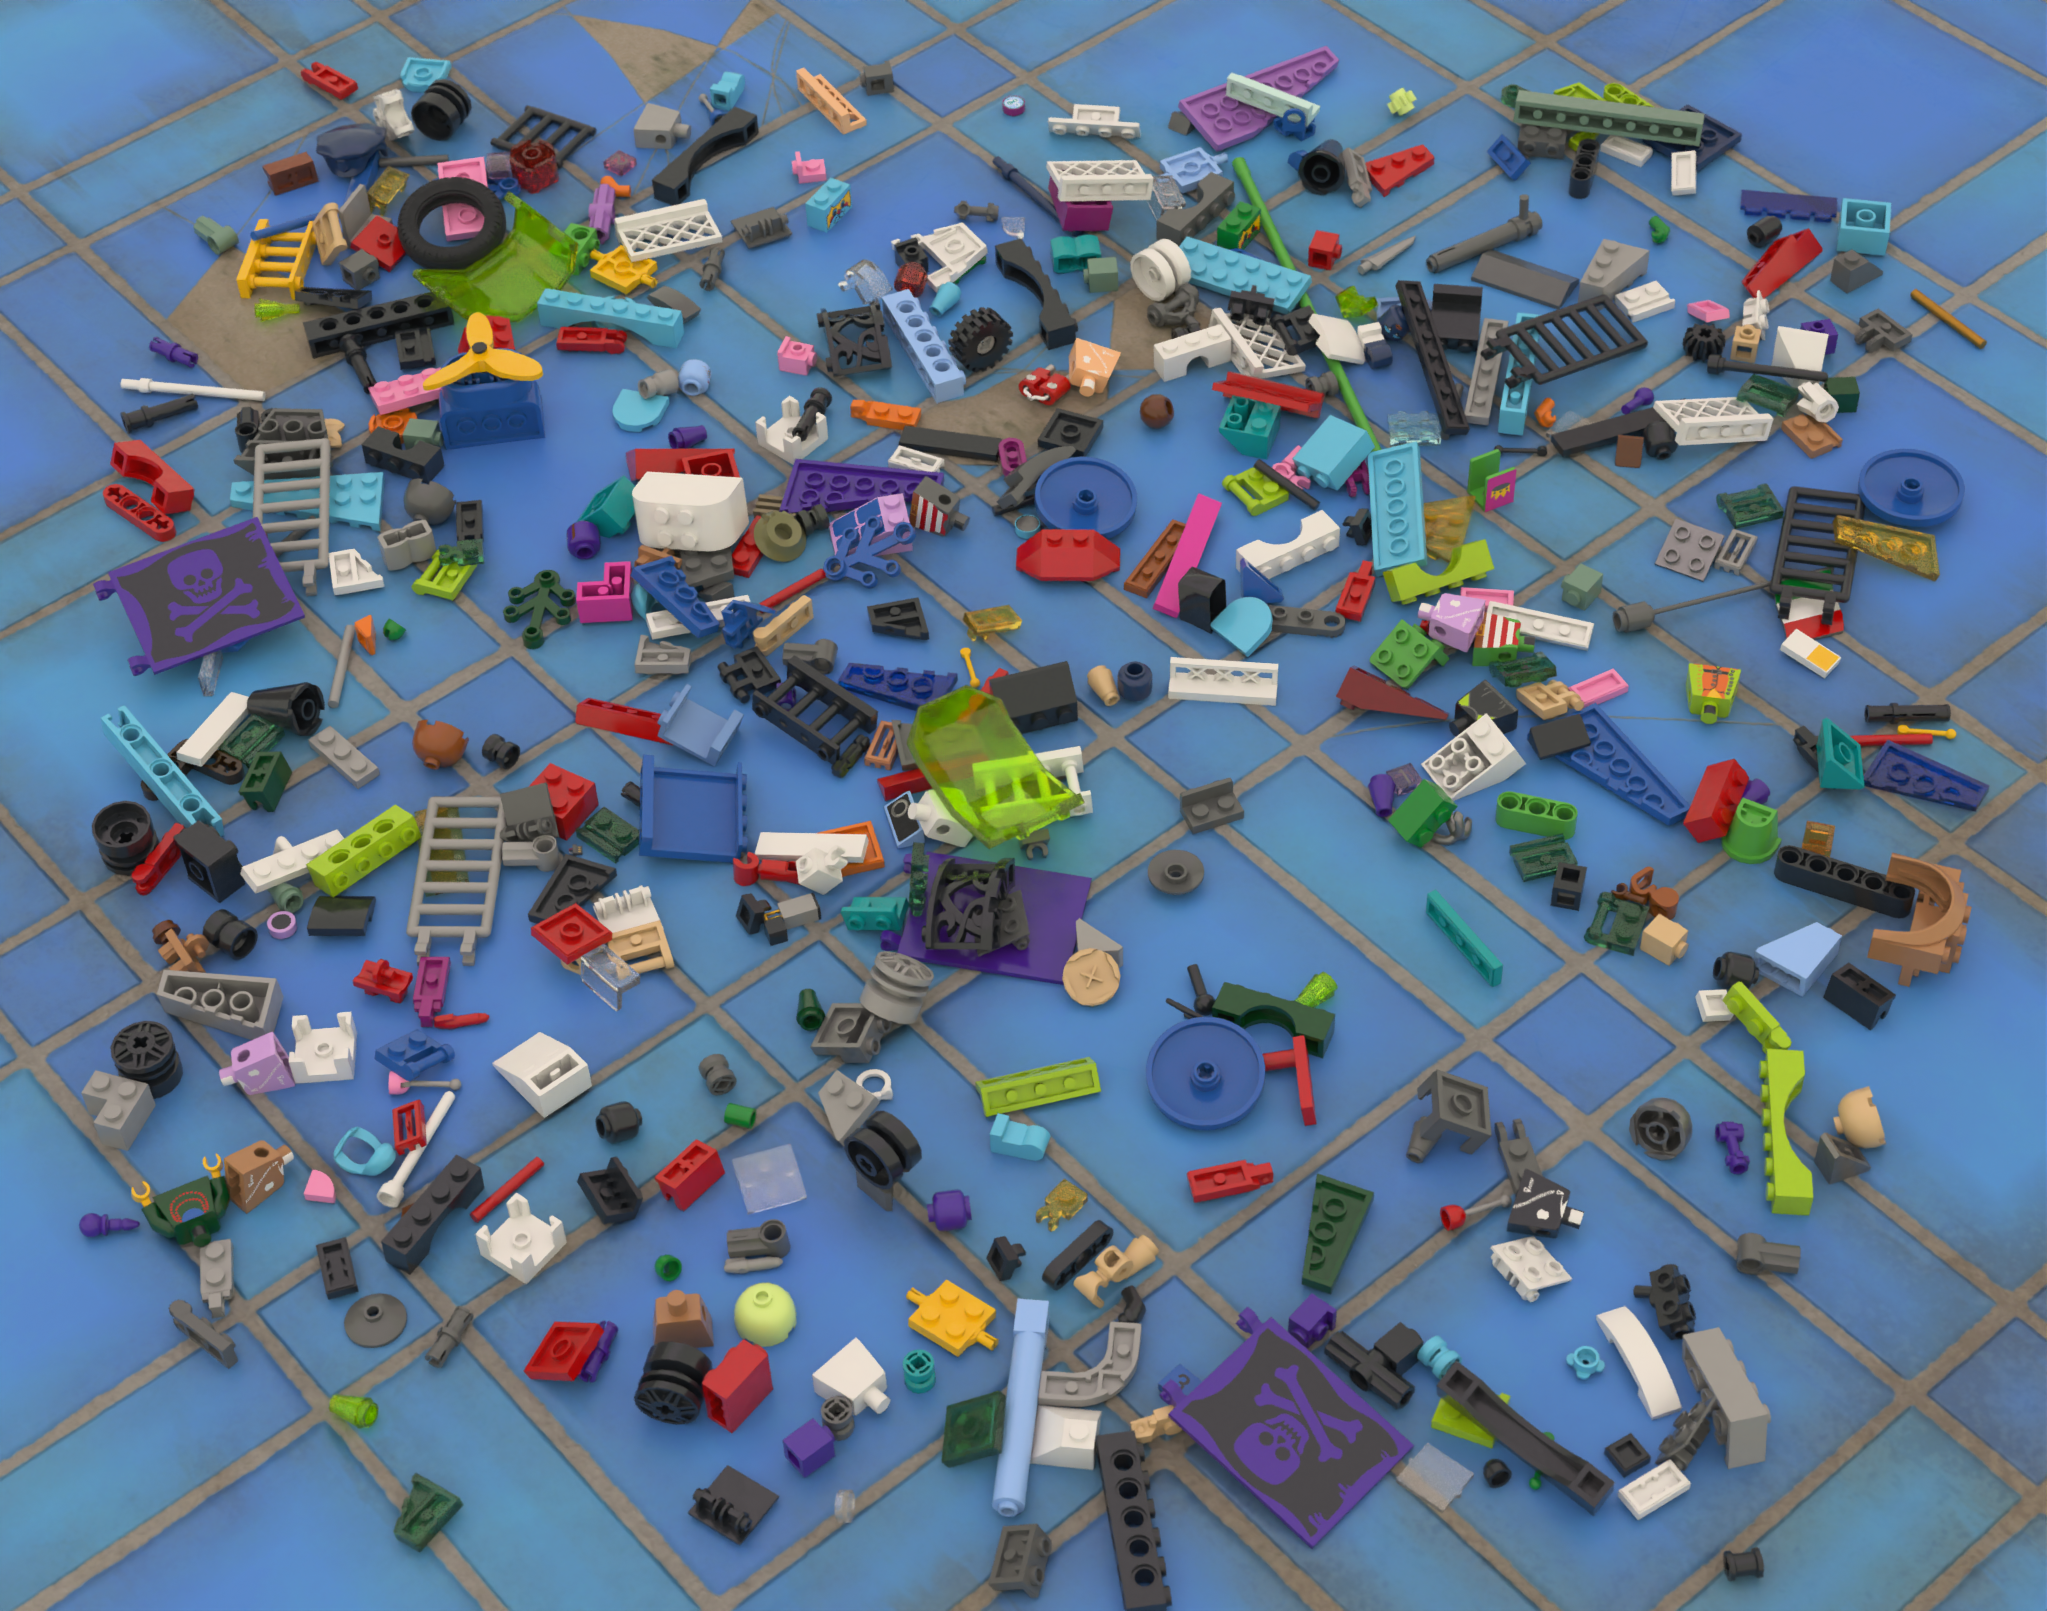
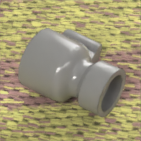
M670 369L657 372L638 382V391L644 399L654 397L655 395H670L676 393L679 388L678 378Z

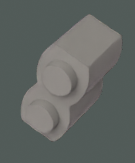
M426 520L411 522L402 529L388 530L377 537L382 559L388 570H399L410 565L412 562L425 561L432 558L436 551L433 532Z

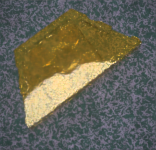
M1472 495L1423 503L1426 550L1429 557L1434 560L1441 558L1450 563L1452 548L1464 545L1476 496Z

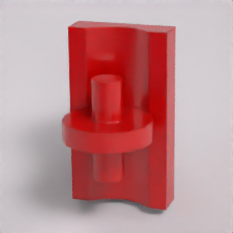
M379 959L376 963L366 960L359 975L353 979V985L364 989L365 994L371 996L382 994L389 996L390 1001L400 1004L408 993L407 988L413 980V975L410 972L390 967L389 962L384 959Z

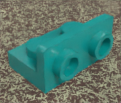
M854 897L851 907H842L841 915L848 930L901 931L909 908V902L906 897Z

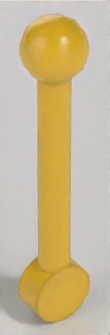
M962 648L960 655L967 664L971 677L970 686L977 688L980 686V680L976 678L970 660L971 650L969 648Z
M1900 725L1897 729V734L1931 733L1933 736H1946L1948 739L1956 737L1954 729H1948L1947 731L1912 729L1906 725Z

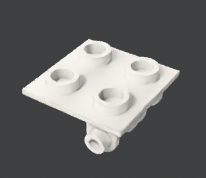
M640 885L638 888L629 890V894L624 890L622 897L615 893V899L613 896L603 899L599 898V902L594 903L593 906L598 921L612 933L660 920L650 898L651 892L648 886L643 887Z
M1534 1236L1494 1245L1490 1248L1494 1252L1491 1256L1493 1260L1492 1265L1498 1269L1507 1281L1510 1280V1285L1516 1287L1515 1290L1521 1295L1523 1300L1534 1302L1539 1297L1538 1289L1572 1280V1277L1563 1269V1266L1552 1257L1543 1244Z

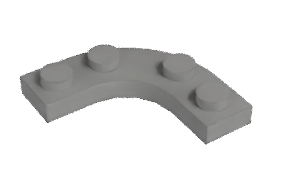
M1110 1321L1108 1348L1105 1357L1096 1367L1086 1372L1041 1371L1038 1396L1039 1405L1086 1407L1104 1402L1118 1394L1130 1382L1136 1371L1139 1361L1142 1324Z

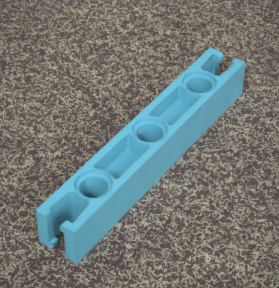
M125 705L118 708L120 719L118 726L120 728H117L110 721L113 719L110 714L101 717L103 733L181 825L188 828L200 820L202 823L214 827L220 837L224 836L222 818Z

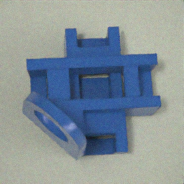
M1291 108L1286 110L1283 117L1277 116L1274 119V129L1285 137L1292 134L1300 141H1303L1315 135L1316 125L1313 124L1315 118L1306 127L1304 112L1297 108ZM1297 114L1301 117V120L1296 123L1288 120V116Z
M732 600L721 611L725 624L722 628L725 643L735 649L737 647L742 649V641L745 638L751 639L753 637L751 632L763 621V617L757 616L756 612L760 610L776 614L777 610L758 603Z

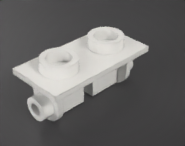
M1757 290V298H1749L1744 302L1742 326L1751 324L1756 329H1761L1760 336L1762 340H1765V330L1769 328L1766 314L1770 310L1767 299H1763L1760 290Z

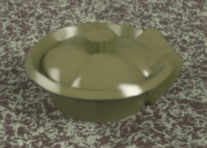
M771 511L761 514V518L754 528V539L759 550L770 559L780 562L792 561L798 558L805 549L806 535L802 526L794 519V516L786 511Z

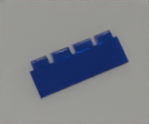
M1742 190L1740 209L1745 210L1744 215L1761 217L1762 211H1765L1766 216L1785 219L1786 213L1790 214V219L1809 221L1811 215L1814 216V221L1831 223L1832 217L1836 218L1837 198Z

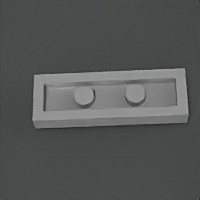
M331 726L308 739L310 747L357 789L380 775L378 767Z

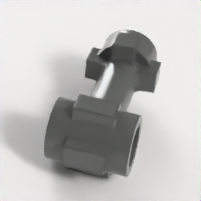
M961 201L957 206H954V213L962 220H965L968 215L987 217V221L992 222L993 220H998L999 206L994 205V203H988L987 207L969 206L967 201Z

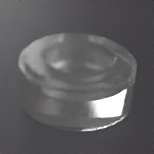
M840 1489L835 1499V1517L839 1523H851L855 1512L853 1490Z

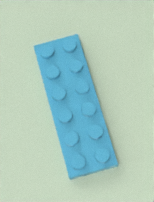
M1186 237L1179 246L1189 262L1191 269L1190 284L1227 296L1231 295V291L1241 292V290L1251 292L1252 285H1256V293L1265 294V297L1275 299L1272 310L1283 314L1291 313L1312 283L1310 275L1191 237Z
M1417 441L1370 452L1368 454L1374 572L1379 577L1383 576L1382 572L1405 564L1416 563L1419 567L1426 566L1427 550L1420 447Z

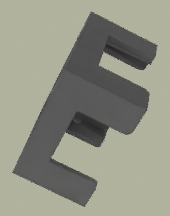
M1436 1069L1417 1088L1418 1099L1420 1100L1425 1096L1432 1095L1433 1110L1420 1124V1137L1433 1141L1448 1129L1469 1136L1470 1138L1460 1146V1150L1473 1154L1492 1136L1488 1087Z

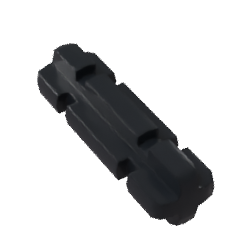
M862 734L858 735L839 757L840 760H836L831 766L832 774L843 778L848 773V769H851L870 747V739Z

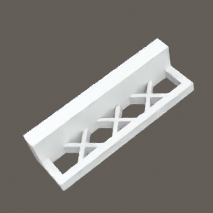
M1171 657L1168 699L1276 706L1278 664ZM1176 667L1188 668L1191 671L1179 673L1176 672ZM1206 669H1214L1218 673L1210 675L1204 671ZM1241 671L1244 675L1234 676L1231 672ZM1261 672L1272 673V679L1261 678L1258 674Z

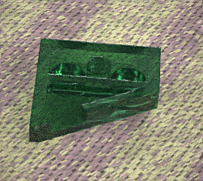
M415 1473L411 1479L413 1484L409 1498L405 1497L401 1508L402 1514L397 1519L393 1533L397 1540L420 1553L461 1509L463 1503L460 1497Z

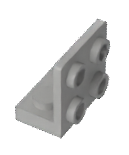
M362 184L351 193L348 200L340 207L338 213L343 230L342 234L347 242V249H351V242L376 216L371 214L366 187ZM380 216L389 223L393 224L392 218Z

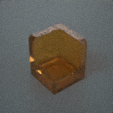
M1807 821L1802 849L1830 857L1835 826Z

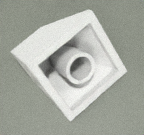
M1778 326L1771 366L1822 371L1829 334ZM1782 377L1794 388L1809 381L1812 384L1816 382L1819 384L1820 382Z
M1038 1405L1030 1464L1094 1470L1096 1436L1099 1435L1101 1411Z

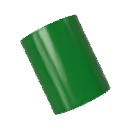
M729 1103L725 1110L724 1122L752 1129L757 1111L755 1108Z

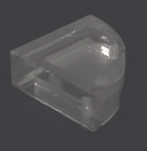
M1002 217L1004 232L1011 237L1024 239L1025 218Z

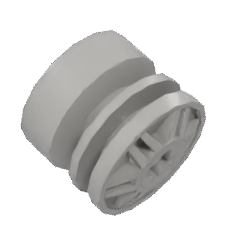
M889 951L879 952L874 961L875 965L870 971L873 978L867 980L859 998L861 1004L870 1012L886 1020L901 1024L915 1023L923 1005L921 997L926 996L928 993V986H930L934 978L933 972L926 965L906 955Z

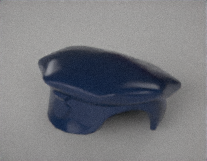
M369 123L339 126L317 136L316 152L324 157L333 174L339 177H352L365 170L367 161L376 151L379 150L384 157L387 156V145L385 142L387 129Z

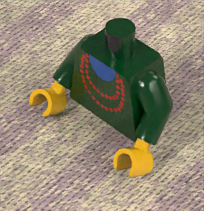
M216 1154L218 1163L214 1167H208L207 1158H203V1165L211 1173L212 1179H209L207 1175L154 1196L153 1203L149 1199L150 1187L146 1182L142 1181V1186L146 1190L144 1195H137L132 1187V1199L143 1205L141 1210L153 1231L167 1238H175L179 1245L193 1242L197 1247H204L211 1242L210 1234L220 1230V1219L225 1216L230 1202L225 1176H221L220 1173L223 1168V1161L218 1154Z

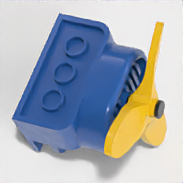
M480 312L473 313L467 323V340L470 350L448 359L439 371L429 376L423 382V389L425 391L441 388L439 393L440 424L446 450L545 438L542 396L540 395L539 385L535 381L543 376L542 366L539 362L524 356L516 350L507 348L493 349V333L487 317Z

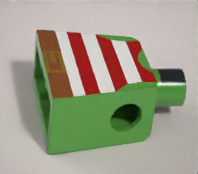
M1484 612V619L1475 636L1472 666H1514L1518 651L1534 653L1535 637L1520 636L1521 622L1519 620Z

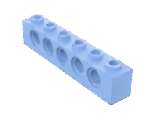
M909 289L883 296V316L935 402L940 403L963 396V385L966 384L965 374L957 368L954 356L949 355L945 341L939 339L936 327L931 326L927 312L921 310L918 298H914Z

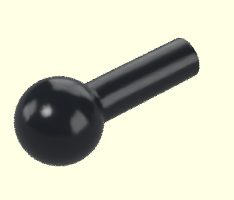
M1190 965L1187 967V971L1196 994L1194 1010L1203 1016L1211 1015L1212 1007L1216 1000L1212 995L1207 994L1198 965Z

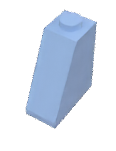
M1817 922L1759 947L1754 955L1755 967L1759 968V974L1803 997L1838 955L1842 935Z

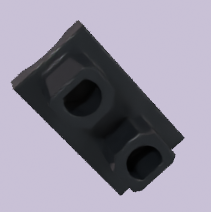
M1252 285L1251 292L1241 290V292L1231 291L1227 310L1230 311L1231 320L1241 321L1244 318V314L1254 315L1253 322L1255 324L1264 326L1267 319L1271 318L1275 299L1265 297V294L1256 293L1257 286Z

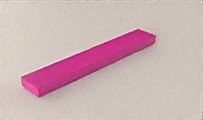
M1198 493L1152 609L1177 619L1180 612L1178 583L1191 567L1197 568L1222 505L1221 502Z

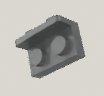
M1231 778L1214 781L1213 783L1180 793V813L1192 834L1244 818V810L1233 793V781Z
M1038 1524L1003 1526L988 1583L994 1591L1023 1589L1031 1598H1038L1045 1578L1044 1572L1047 1559L1052 1549L1051 1539Z

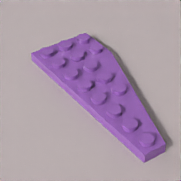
M1327 46L1244 77L1301 98L1338 66L1339 59ZM1227 83L1179 100L1178 108L1216 152L1254 138L1277 118V115L1226 96Z

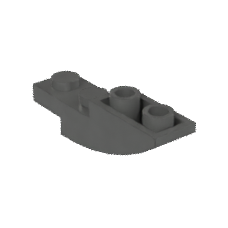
M1073 446L1053 448L1038 454L1016 467L1003 479L1009 488L997 500L999 506L1005 509L1010 505L1014 507L1019 505L1026 498L1024 493L1036 487L1040 476L1046 469L1061 460L1070 458L1076 449Z

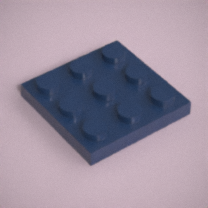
M1688 104L1680 109V111L1703 113ZM1705 114L1699 146L1642 139V142L1671 159L1672 153L1696 151L1697 173L1741 142L1742 134Z

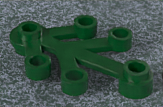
M543 570L536 574L533 583L524 588L513 587L508 591L509 601L512 604H520L526 597L538 592L536 597L518 607L510 605L503 610L504 619L508 623L517 622L521 616L533 610L530 626H527L522 633L523 644L528 649H537L544 644L543 631L540 628L545 609L555 618L557 624L567 625L571 622L570 610L560 608L549 598V593H554L560 598V603L565 607L576 603L575 592L571 589H564L559 584L560 576L556 571Z

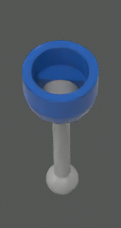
M706 94L699 96V101L704 103L711 112L709 120L713 126L726 113L722 110H714L708 102Z

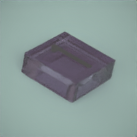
M1411 763L1386 771V774L1390 775L1395 782V792L1398 796L1414 791L1422 782L1421 777Z

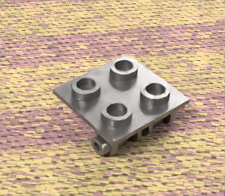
M1675 519L1655 565L1704 582L1715 556H1718L1722 550L1721 543L1725 535Z

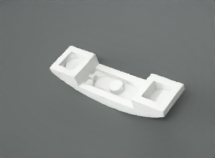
M1623 1306L1596 1315V1320L1609 1344L1614 1342L1639 1387L1638 1396L1651 1420L1681 1411L1682 1407L1667 1368L1650 1336L1634 1314L1627 1307Z

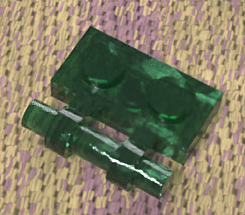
M913 842L909 887V907L913 916H920L926 906V897L923 894L927 890L928 873L923 872H928L929 855H924L925 843Z

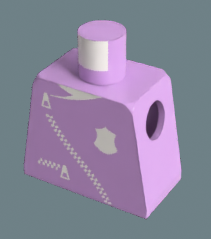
M1445 593L1441 595L1436 606L1421 603L1418 618L1430 621L1429 636L1463 652H1468L1484 619L1486 600Z
M274 1032L267 1033L233 1048L231 1051L232 1066L219 1070L220 1079L224 1086L239 1082L246 1094L249 1095L295 1086L289 1065V1056Z

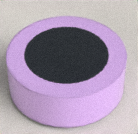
M288 911L276 912L267 921L270 935L277 939L288 938L297 930L295 916Z

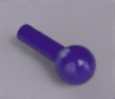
M1647 387L1639 388L1635 392L1634 398L1621 407L1622 413L1626 415L1641 405L1646 406L1653 403V391Z

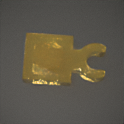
M1063 1179L1045 1197L1046 1206L1041 1207L1036 1212V1222L1040 1223L1044 1218H1051L1048 1222V1230L1054 1231L1059 1226V1219L1062 1216L1070 1220L1088 1201V1194L1066 1179Z

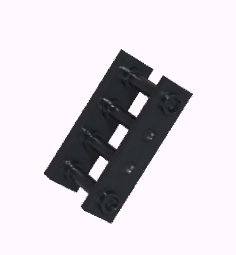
M795 655L787 662V680L768 697L757 690L753 693L752 710L757 716L765 718L815 752L822 760L828 761L832 765L836 760H839L840 745L858 728L863 729L869 734L877 728L878 711ZM795 686H799L808 692L789 711L776 704ZM816 700H820L829 706L810 725L797 718ZM837 714H841L850 720L830 740L818 732Z

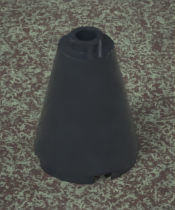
M1333 139L1324 141L1305 155L1299 164L1298 176H1300L1302 185L1313 194L1326 195L1327 193L1335 192L1343 183L1345 176L1343 147L1338 141Z
M304 682L255 690L247 700V708L249 713L258 719L299 736H310L318 730L323 719L319 718L320 710H325L323 694L317 685Z

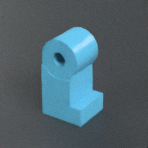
M725 71L721 81L718 84H713L710 88L712 107L730 111L744 90L745 76ZM726 99V103H721L720 100Z
M998 1113L990 1132V1148L993 1153L1037 1161L1043 1158L1051 1136L1043 1127L1036 1125L1027 1126L1026 1124L1010 1121L1008 1115Z

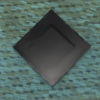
M1632 1433L1607 1446L1604 1451L1606 1457L1623 1477L1647 1465L1651 1460V1456Z

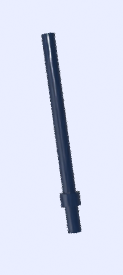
M996 156L993 159V164L1001 170L1002 175L1016 183L1060 223L1055 206L1019 175L1018 170L1012 164H1007L1001 157ZM1069 231L1074 237L1081 234V231Z

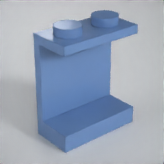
M686 684L681 693L676 691L669 704L672 706L671 709L662 712L657 724L661 725L657 736L715 767L738 731L744 714L734 709L729 719H724L687 699L691 686Z

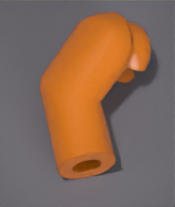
M604 176L600 180V184H609L610 187L615 189L616 197H631L630 185H618L611 176Z
M1545 398L1534 412L1539 424L1546 428L1553 426L1556 421V415L1551 416V410L1555 406V402L1551 398Z

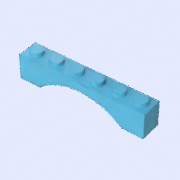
M545 288L537 302L541 326L560 329L561 327H569L580 322H607L632 330L653 345L677 348L684 335L682 311L547 288Z

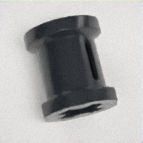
M1758 1547L1752 1548L1751 1552L1732 1554L1731 1551H1724L1723 1565L1728 1581H1735L1736 1577L1755 1575L1756 1578L1763 1577L1764 1563Z

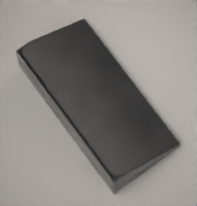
M1580 714L1534 726L1529 731L1528 742L1540 760L1588 747L1591 744Z

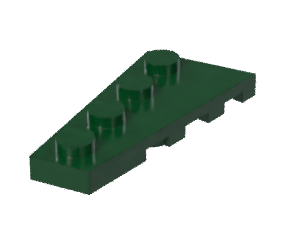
M1317 1173L1302 1285L1328 1294L1332 1293L1373 1203L1374 1192Z

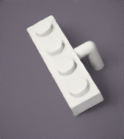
M334 830L292 847L285 837L280 836L276 839L273 855L243 866L240 874L255 894L309 873L306 864L342 841L344 837L338 830Z

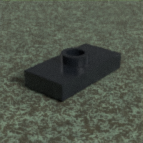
M346 1237L316 1245L328 1300L359 1292Z

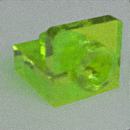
M1349 286L1335 296L1344 318L1363 316L1378 306L1375 297L1359 296L1355 286Z

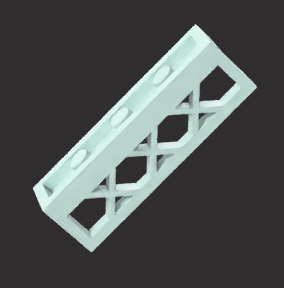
M1231 73L1227 77L1226 96L1283 117L1288 109H1300L1305 114L1306 127L1320 112L1319 105L1244 76ZM1291 114L1288 116V120L1297 123L1301 120V117L1297 114Z

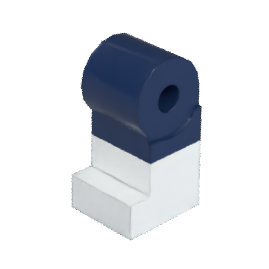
M1379 322L1358 326L1357 335L1363 347L1365 361L1371 369L1391 365L1393 361L1391 348L1381 333L1382 327Z

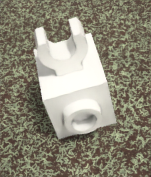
M835 845L826 853L814 847L796 861L799 884L822 895L833 889L843 881L841 869L848 862L840 856L846 850Z

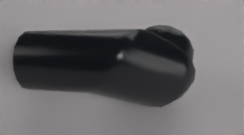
M1128 1286L1121 1292L1127 1306L1124 1308V1313L1118 1316V1321L1139 1323L1145 1315L1146 1308L1136 1288Z

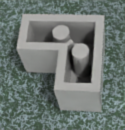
M95 1070L81 1092L89 1114L97 1116L93 1123L101 1144L126 1151L129 1150L156 1106L148 1084Z

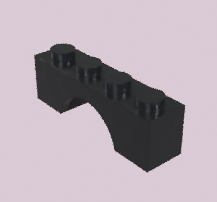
M457 1154L381 1241L387 1263L409 1275L413 1273L429 1254L433 1236L443 1219L456 1208L463 1207L467 1209L484 1190L482 1172L479 1166Z

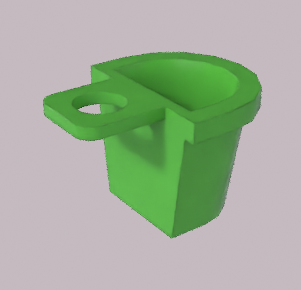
M1742 798L1726 836L1721 837L1723 850L1729 857L1741 863L1760 864L1770 860L1777 852L1782 841L1781 838H1778V810Z

